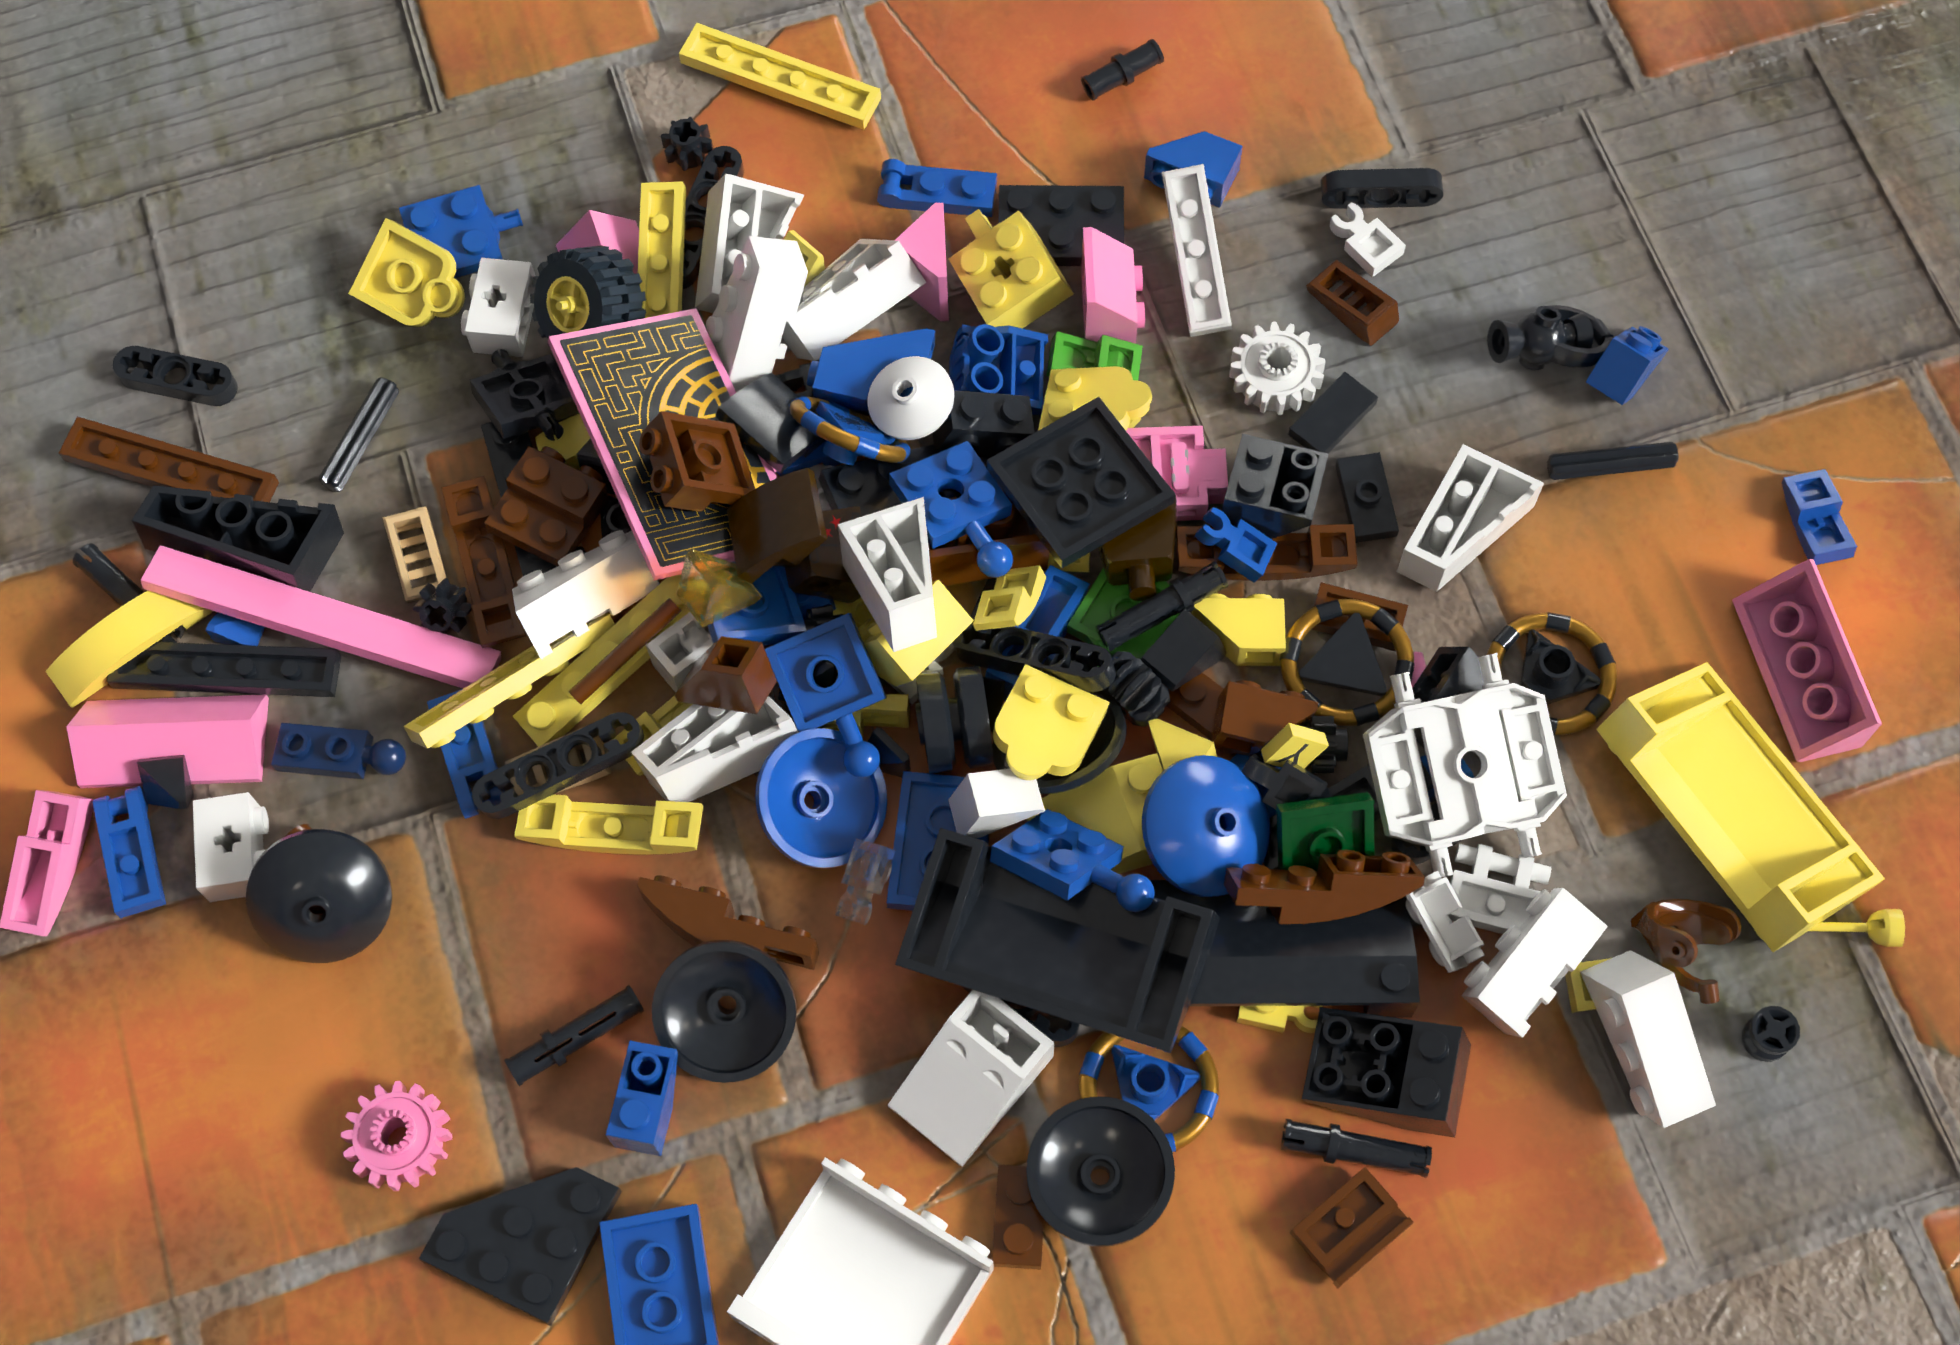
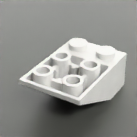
M972 990L945 1022L888 1103V1107L958 1165L963 1167L1054 1057V1042L999 998Z

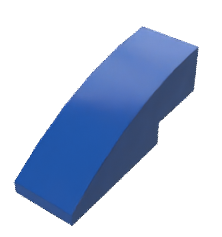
M1050 565L1045 572V584L1033 611L1024 622L1013 627L1065 638L1067 625L1085 598L1090 584ZM1011 645L1002 652V655H1016L1021 652L1024 646ZM987 669L985 677L1005 681L1004 701L1007 700L1019 677L992 669Z

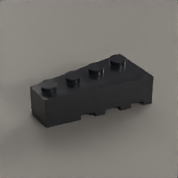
M153 485L132 519L141 542L147 550L157 552L161 545L309 592L312 590L344 534L334 504L318 503V507L299 506L296 500L279 499L278 503L254 501L252 496L235 494L234 498L214 497L211 491Z

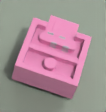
M1203 426L1128 428L1126 430L1175 493L1177 521L1203 520L1208 510V504H1223L1228 487L1226 449H1204Z

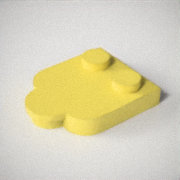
M385 218L348 293L391 318L413 327L425 326L435 316L449 318L456 315L463 307L465 300L464 289L460 282L454 278L456 262L452 254L439 245Z
M1119 366L1051 369L1038 431L1097 397L1101 398L1123 428L1127 430L1131 420L1139 419L1149 411L1152 401L1151 389L1146 383L1133 380L1130 371Z
M1025 664L996 719L993 740L996 746L1006 754L1007 764L1011 771L1021 779L1035 780L1046 773L1056 776L1069 775L1080 766L1107 712L1110 702Z

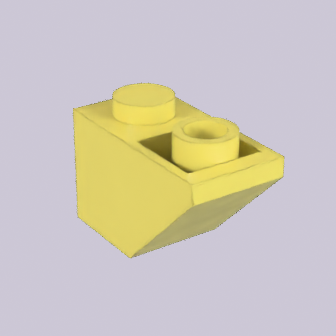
M1215 593L1194 605L1195 609L1191 611V614L1219 636L1227 652L1225 656L1236 666H1280V656L1286 650L1284 599L1272 598L1266 594H1254L1247 598H1228L1223 594Z

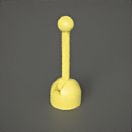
M1884 909L1871 914L1866 923L1820 922L1809 931L1866 932L1869 938L1878 945L1902 947L1905 937V922L1901 909Z

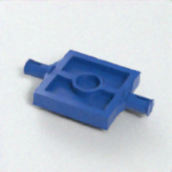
M480 185L399 208L404 227L448 250L452 254L456 262L454 278L478 272L481 258L503 260L499 248V232L523 226L518 208L494 216L493 212L486 205Z

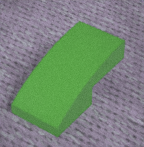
M1057 331L1051 340L1046 376H1050L1051 369L1119 366L1129 370L1133 380L1138 381L1143 346L1102 335L1098 342Z

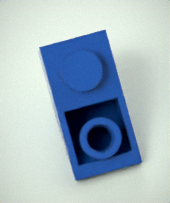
M1205 131L1149 148L1146 154L1144 179L1165 189L1162 172L1204 164L1210 204L1220 208L1240 169L1243 146Z
M1632 326L1611 340L1587 378L1586 383L1623 405L1634 397L1669 349L1660 344L1662 338L1654 331L1640 326L1638 329Z
M629 1041L606 1131L607 1138L615 1148L656 1156L662 1155L673 1110L678 1057L677 1049Z

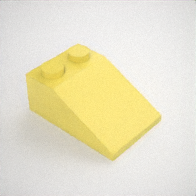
M1157 753L1113 765L1092 781L1078 788L1050 794L1042 798L1045 810L1049 809L1053 812L1061 813L1067 819L1090 830L1100 832L1106 838L1124 846L1122 861L1113 867L1112 871L1120 874L1153 864L1143 839L1142 812L1150 787L1163 772ZM1037 815L1027 818V822L1036 817Z

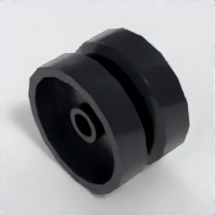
M980 665L956 668L953 674L954 698L947 697L945 679L939 671L920 673L916 677L919 703H915L920 745H925L929 774L953 770L956 764L954 742L961 741L964 761L970 769L992 766L994 763L992 739Z

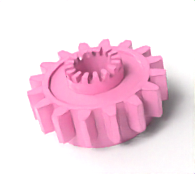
M401 1081L394 1082L391 1093H387L379 1084L375 1086V1099L369 1101L367 1098L360 1096L358 1102L363 1108L359 1114L347 1112L345 1116L354 1124L353 1130L341 1132V1138L347 1143L353 1144V1146L343 1152V1155L348 1161L357 1162L353 1172L360 1178L369 1175L368 1182L375 1188L379 1189L385 1180L388 1187L393 1191H399L401 1183L407 1181L415 1188L419 1186L420 1176L425 1173L431 1176L436 1174L433 1165L437 1159L446 1160L448 1154L442 1147L443 1142L452 1140V1134L448 1129L442 1128V1125L447 1123L450 1117L444 1110H436L441 1102L433 1094L424 1098L425 1090L416 1083L408 1093ZM399 1127L407 1128L403 1141H400L398 1145H388V1138L395 1129Z

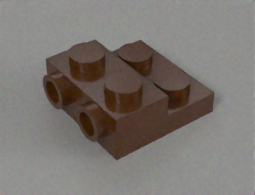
M660 411L642 431L639 448L642 454L649 455L653 467L650 479L651 487L654 492L661 493L665 507L702 512L711 502L732 505L755 489L735 424Z
M529 446L506 479L508 489L484 524L487 532L558 567V561L577 549L608 502L606 484L603 483L604 479L601 474L593 468L583 465L577 470L565 464V458L555 449L544 446L541 451H538Z

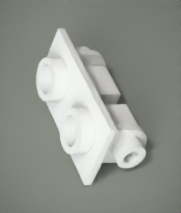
M1436 871L1425 877L1424 886L1406 895V907L1410 916L1416 923L1422 924L1430 939L1429 949L1432 956L1439 965L1445 966L1448 973L1465 968L1469 963L1484 956L1481 949L1484 943L1468 915L1453 923L1448 916L1463 906L1447 877L1441 878L1439 872Z

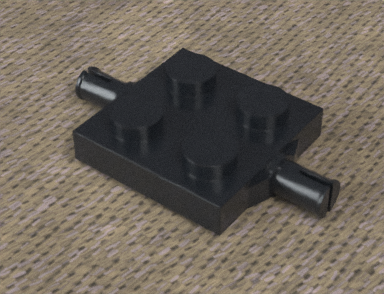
M500 349L501 355L496 350L492 354L491 360L497 369L489 374L470 379L473 396L503 439L525 434L529 430L538 427L542 429L547 439L555 441L554 435L557 440L560 439L564 429L558 422L580 413L556 361L548 354L528 361L515 362L505 349Z

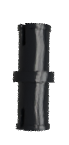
M1150 39L1147 43L1124 55L1118 53L1112 56L1110 63L1089 75L1081 77L1082 86L1088 97L1092 101L1096 100L1099 96L1121 84L1124 86L1132 84L1134 77L1157 64L1163 63V53L1154 39Z

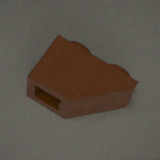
M721 636L693 664L675 693V698L678 702L757 715L777 680L762 642Z
M1229 681L1218 696L1211 741L1214 742L1216 749L1245 756H1252L1254 753L1261 754V749L1288 723L1304 727L1316 713L1318 702L1305 699L1304 695L1295 691H1281L1278 693L1261 689V686L1253 681Z

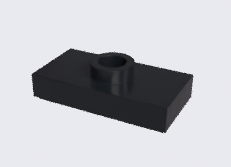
M1380 452L1337 459L1335 467L1349 524H1354L1356 543L1397 537L1399 527Z

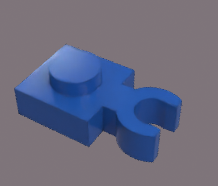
M1212 507L1204 515L1203 520L1214 529L1204 524L1196 532L1195 537L1204 545H1216L1221 548L1218 559L1255 583L1263 576L1277 543L1242 519L1233 526L1223 511Z

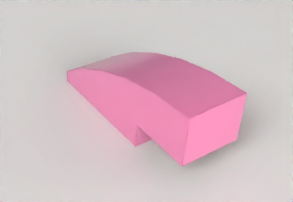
M35 791L27 835L18 836L0 928L48 936L75 874L89 829L94 799L55 791Z

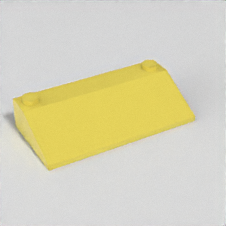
M1708 662L1628 697L1596 729L1606 741L1610 750L1618 756L1772 952L1799 938L1815 925L1823 922L1885 879Z

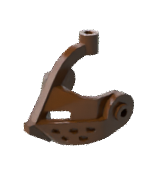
M1668 899L1649 903L1631 918V927L1641 932L1662 967L1674 972L1677 983L1689 991L1699 993L1700 1002L1703 1004H1713L1720 1001L1717 980L1696 978L1682 967H1686L1695 961L1698 955V944L1725 945L1739 937L1741 922L1735 912L1728 908L1703 901Z

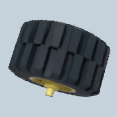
M609 246L560 250V252L547 256V261L541 262L537 268L539 276H533L531 285L535 289L534 293L530 294V303L534 304L535 312H532L533 320L539 323L538 332L541 337L549 338V336L645 318L646 310L642 308V301H646L645 291L641 292L639 284L642 283L639 273L634 274L632 271L634 268L633 263L629 259H622V253L617 249L609 250Z

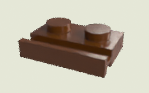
M1364 1167L1297 1224L1290 1234L1319 1268L1326 1272L1332 1279L1333 1284L1339 1289L1413 1224V1221L1400 1210L1396 1201L1368 1169Z

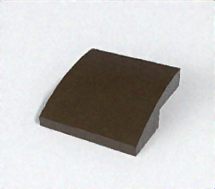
M809 468L794 471L771 480L750 491L726 509L737 575L751 584L782 558L797 565L827 540L815 473Z

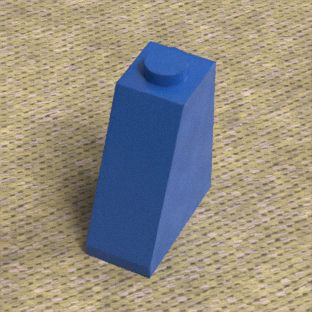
M926 328L823 347L820 360H812L807 386L812 387L813 398L829 400L849 407V409L859 413L870 415L868 410V393L876 376L887 365L901 358L919 356L932 359L935 347V330ZM913 387L905 389L900 396H909L913 391Z

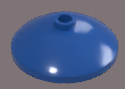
M815 728L787 737L765 759L756 784L757 814L770 842L787 858L801 865L813 868L841 866L861 856L878 837L887 811V790L880 767L872 775L865 778L851 775L843 764V755L847 746L840 731ZM807 793L811 794L814 799V805L811 809L806 806L804 801Z
M1201 755L1175 762L1156 778L1144 802L1142 833L1145 847L1152 863L1170 884L1185 893L1195 896L1213 897L1229 894L1224 886L1226 868H1242L1246 864L1262 865L1269 847L1270 818L1267 805L1262 802L1264 797L1256 783L1241 772L1242 768L1226 759ZM1221 815L1224 817L1226 822L1225 830H1223L1219 824V818Z

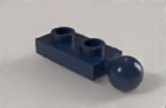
M281 723L271 766L279 772L364 779L367 764H370L376 772L382 775H392L399 772L406 762V752L403 746L393 739H382L372 746L374 737L368 730Z

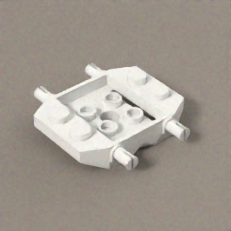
M1497 653L1477 657L1484 682L1482 690L1421 703L1420 698L1414 699L1409 676L1410 672L1389 676L1396 700L1395 708L1391 709L1363 734L1385 835L1425 846L1426 851H1429L1433 873L1438 871L1441 877L1454 874L1447 848L1453 846L1452 842L1486 833L1514 828V831H1517L1522 856L1528 858L1541 855L1542 852L1540 851L1535 827L1541 826L1540 822L1546 821L1567 796L1545 695L1515 683L1509 684V680H1502ZM1419 727L1421 728L1424 749L1440 814V819L1435 821L1414 729ZM1468 751L1476 753L1481 760V770L1474 778L1466 776L1461 769V759Z

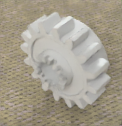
M1272 322L1270 331L1267 332L1259 325L1254 326L1253 338L1243 334L1240 337L1239 347H1234L1232 350L1229 377L1235 379L1234 392H1242L1245 396L1244 403L1246 405L1251 403L1256 405L1262 413L1269 410L1276 411L1278 415H1282L1284 410L1291 408L1296 412L1299 411L1301 402L1303 400L1312 402L1316 389H1321L1325 359L1319 357L1320 344L1308 345L1310 333L1306 331L1299 336L1295 335L1294 324L1291 323L1285 331L1279 330L1277 322Z

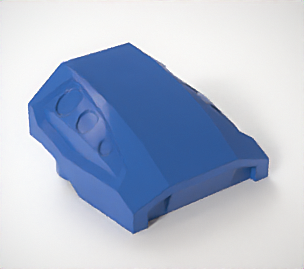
M962 324L956 332L949 358V377L953 383L954 390L1029 396L1032 415H1041L1044 404V348L1048 343V334L1013 326L993 327L987 324L979 326Z

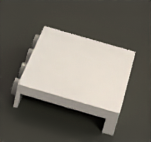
M825 1157L821 1163L823 1171L743 1297L738 1294L727 1310V1313L734 1321L772 1345H949L994 1270L993 1261L987 1258L990 1250L969 1236H965L960 1241L945 1232L948 1224L931 1212L923 1210L919 1216L903 1206L906 1198L889 1186L881 1184L877 1190L864 1182L862 1179L865 1173L852 1163L841 1158L835 1164Z

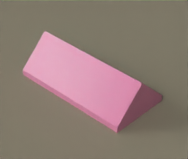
M1808 559L1732 599L1796 761L1804 762L1863 747L1882 723L1814 560Z
M263 694L86 701L66 726L77 785L80 788L142 786L137 765L138 760L185 755L191 784L262 782L269 697Z

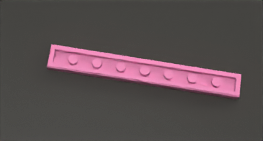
M161 545L141 578L142 589L463 689L496 669L501 661V651L489 647L482 648L481 645L432 631L425 627Z

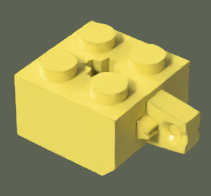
M980 209L965 218L976 239L948 258L987 325L993 327L1013 326L1023 329L1074 294L1043 241L1019 210L994 227H992Z

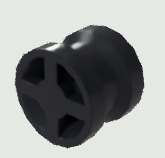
M1779 1006L1762 1008L1745 1024L1742 1030V1042L1746 1051L1752 1057L1765 1062L1779 1060L1797 1044L1800 1038V1026L1796 1017L1790 1011ZM1769 1038V1039H1771V1040H1775V1043H1774V1042H1770V1041H1768V1040H1766V1039Z

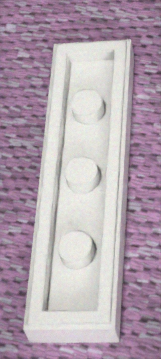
M1204 164L1162 172L1190 337L1232 330Z

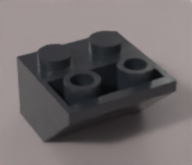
M1242 434L1222 511L1229 518L1230 524L1234 526L1242 519L1270 539L1311 526L1329 454Z

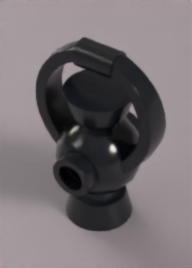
M1550 305L1538 307L1535 312L1525 316L1518 324L1502 320L1493 321L1488 330L1487 345L1489 354L1496 363L1508 361L1519 355L1520 364L1530 370H1541L1545 364L1551 362L1567 367H1589L1598 363L1614 336L1602 320L1582 310L1568 306ZM1593 339L1596 341L1599 347L1592 348Z

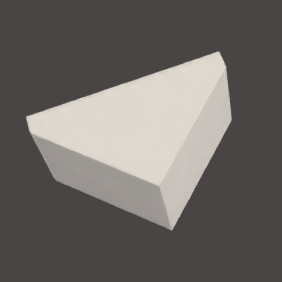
M1011 769L968 773L948 799L957 833L976 839L1045 811L1037 780L1021 779Z

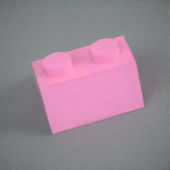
M1083 227L1081 280L1084 339L1098 342L1102 335L1136 344L1137 328H1145L1144 302H1136V291H1142L1143 289L1142 265L1134 266L1133 249L1092 227Z

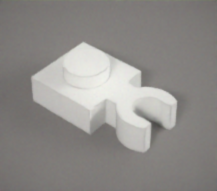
M1351 202L1347 206L1346 215L1352 220L1351 222L1342 221L1336 214L1331 217V231L1338 237L1348 238L1345 242L1344 250L1371 277H1374L1404 254L1406 245L1378 218L1367 224L1363 220V211L1358 205Z

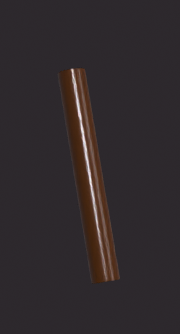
M668 598L568 692L578 703L582 704L682 610Z

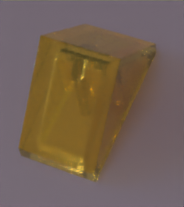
M691 549L686 554L677 596L702 628L755 604L762 597L753 584L738 577L735 563L695 549Z

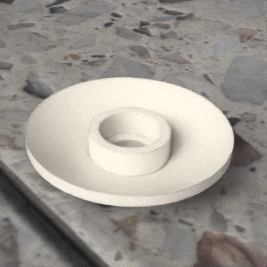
M919 356L901 358L887 365L876 376L868 393V410L874 424L884 434L898 440H915L933 433L948 418L954 403V387L946 370L937 362ZM913 387V391L909 396H900L905 389Z

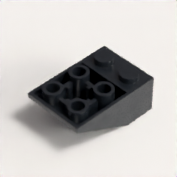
M1320 1007L1302 1100L1405 1130L1455 1138L1471 1043L1463 1027Z

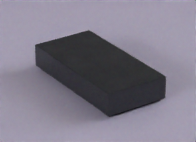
M1344 372L1289 428L1288 435L1304 448L1329 454L1377 404L1378 396Z

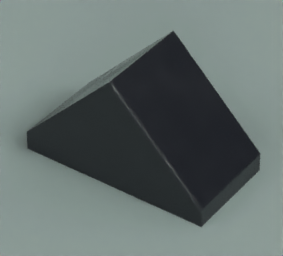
M1184 609L1142 656L1141 661L1151 668L1152 672L1161 679V682L1173 692L1221 661L1227 652L1219 636Z

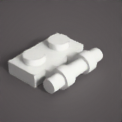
M1459 844L1455 855V862L1472 866V873L1454 870V874L1451 876L1450 885L1463 906L1448 915L1451 921L1455 922L1468 915L1473 926L1500 934H1504L1512 925L1519 929L1531 915L1526 911V908L1541 892L1529 889L1530 881L1547 885L1551 874V867L1534 863V857L1524 858L1520 854L1518 858L1492 852L1493 847L1478 844L1477 848ZM1488 871L1513 876V884L1487 878Z

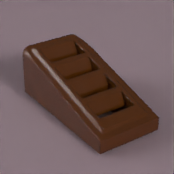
M1335 260L1306 285L1307 291L1356 336L1370 346L1374 345L1399 322L1397 301L1338 260ZM1339 280L1344 282L1335 291H1329ZM1352 291L1355 292V293H1354L1351 297H1349L1346 301H1343V299H1344L1346 296H1348ZM1366 302L1367 305L1358 311L1357 309Z

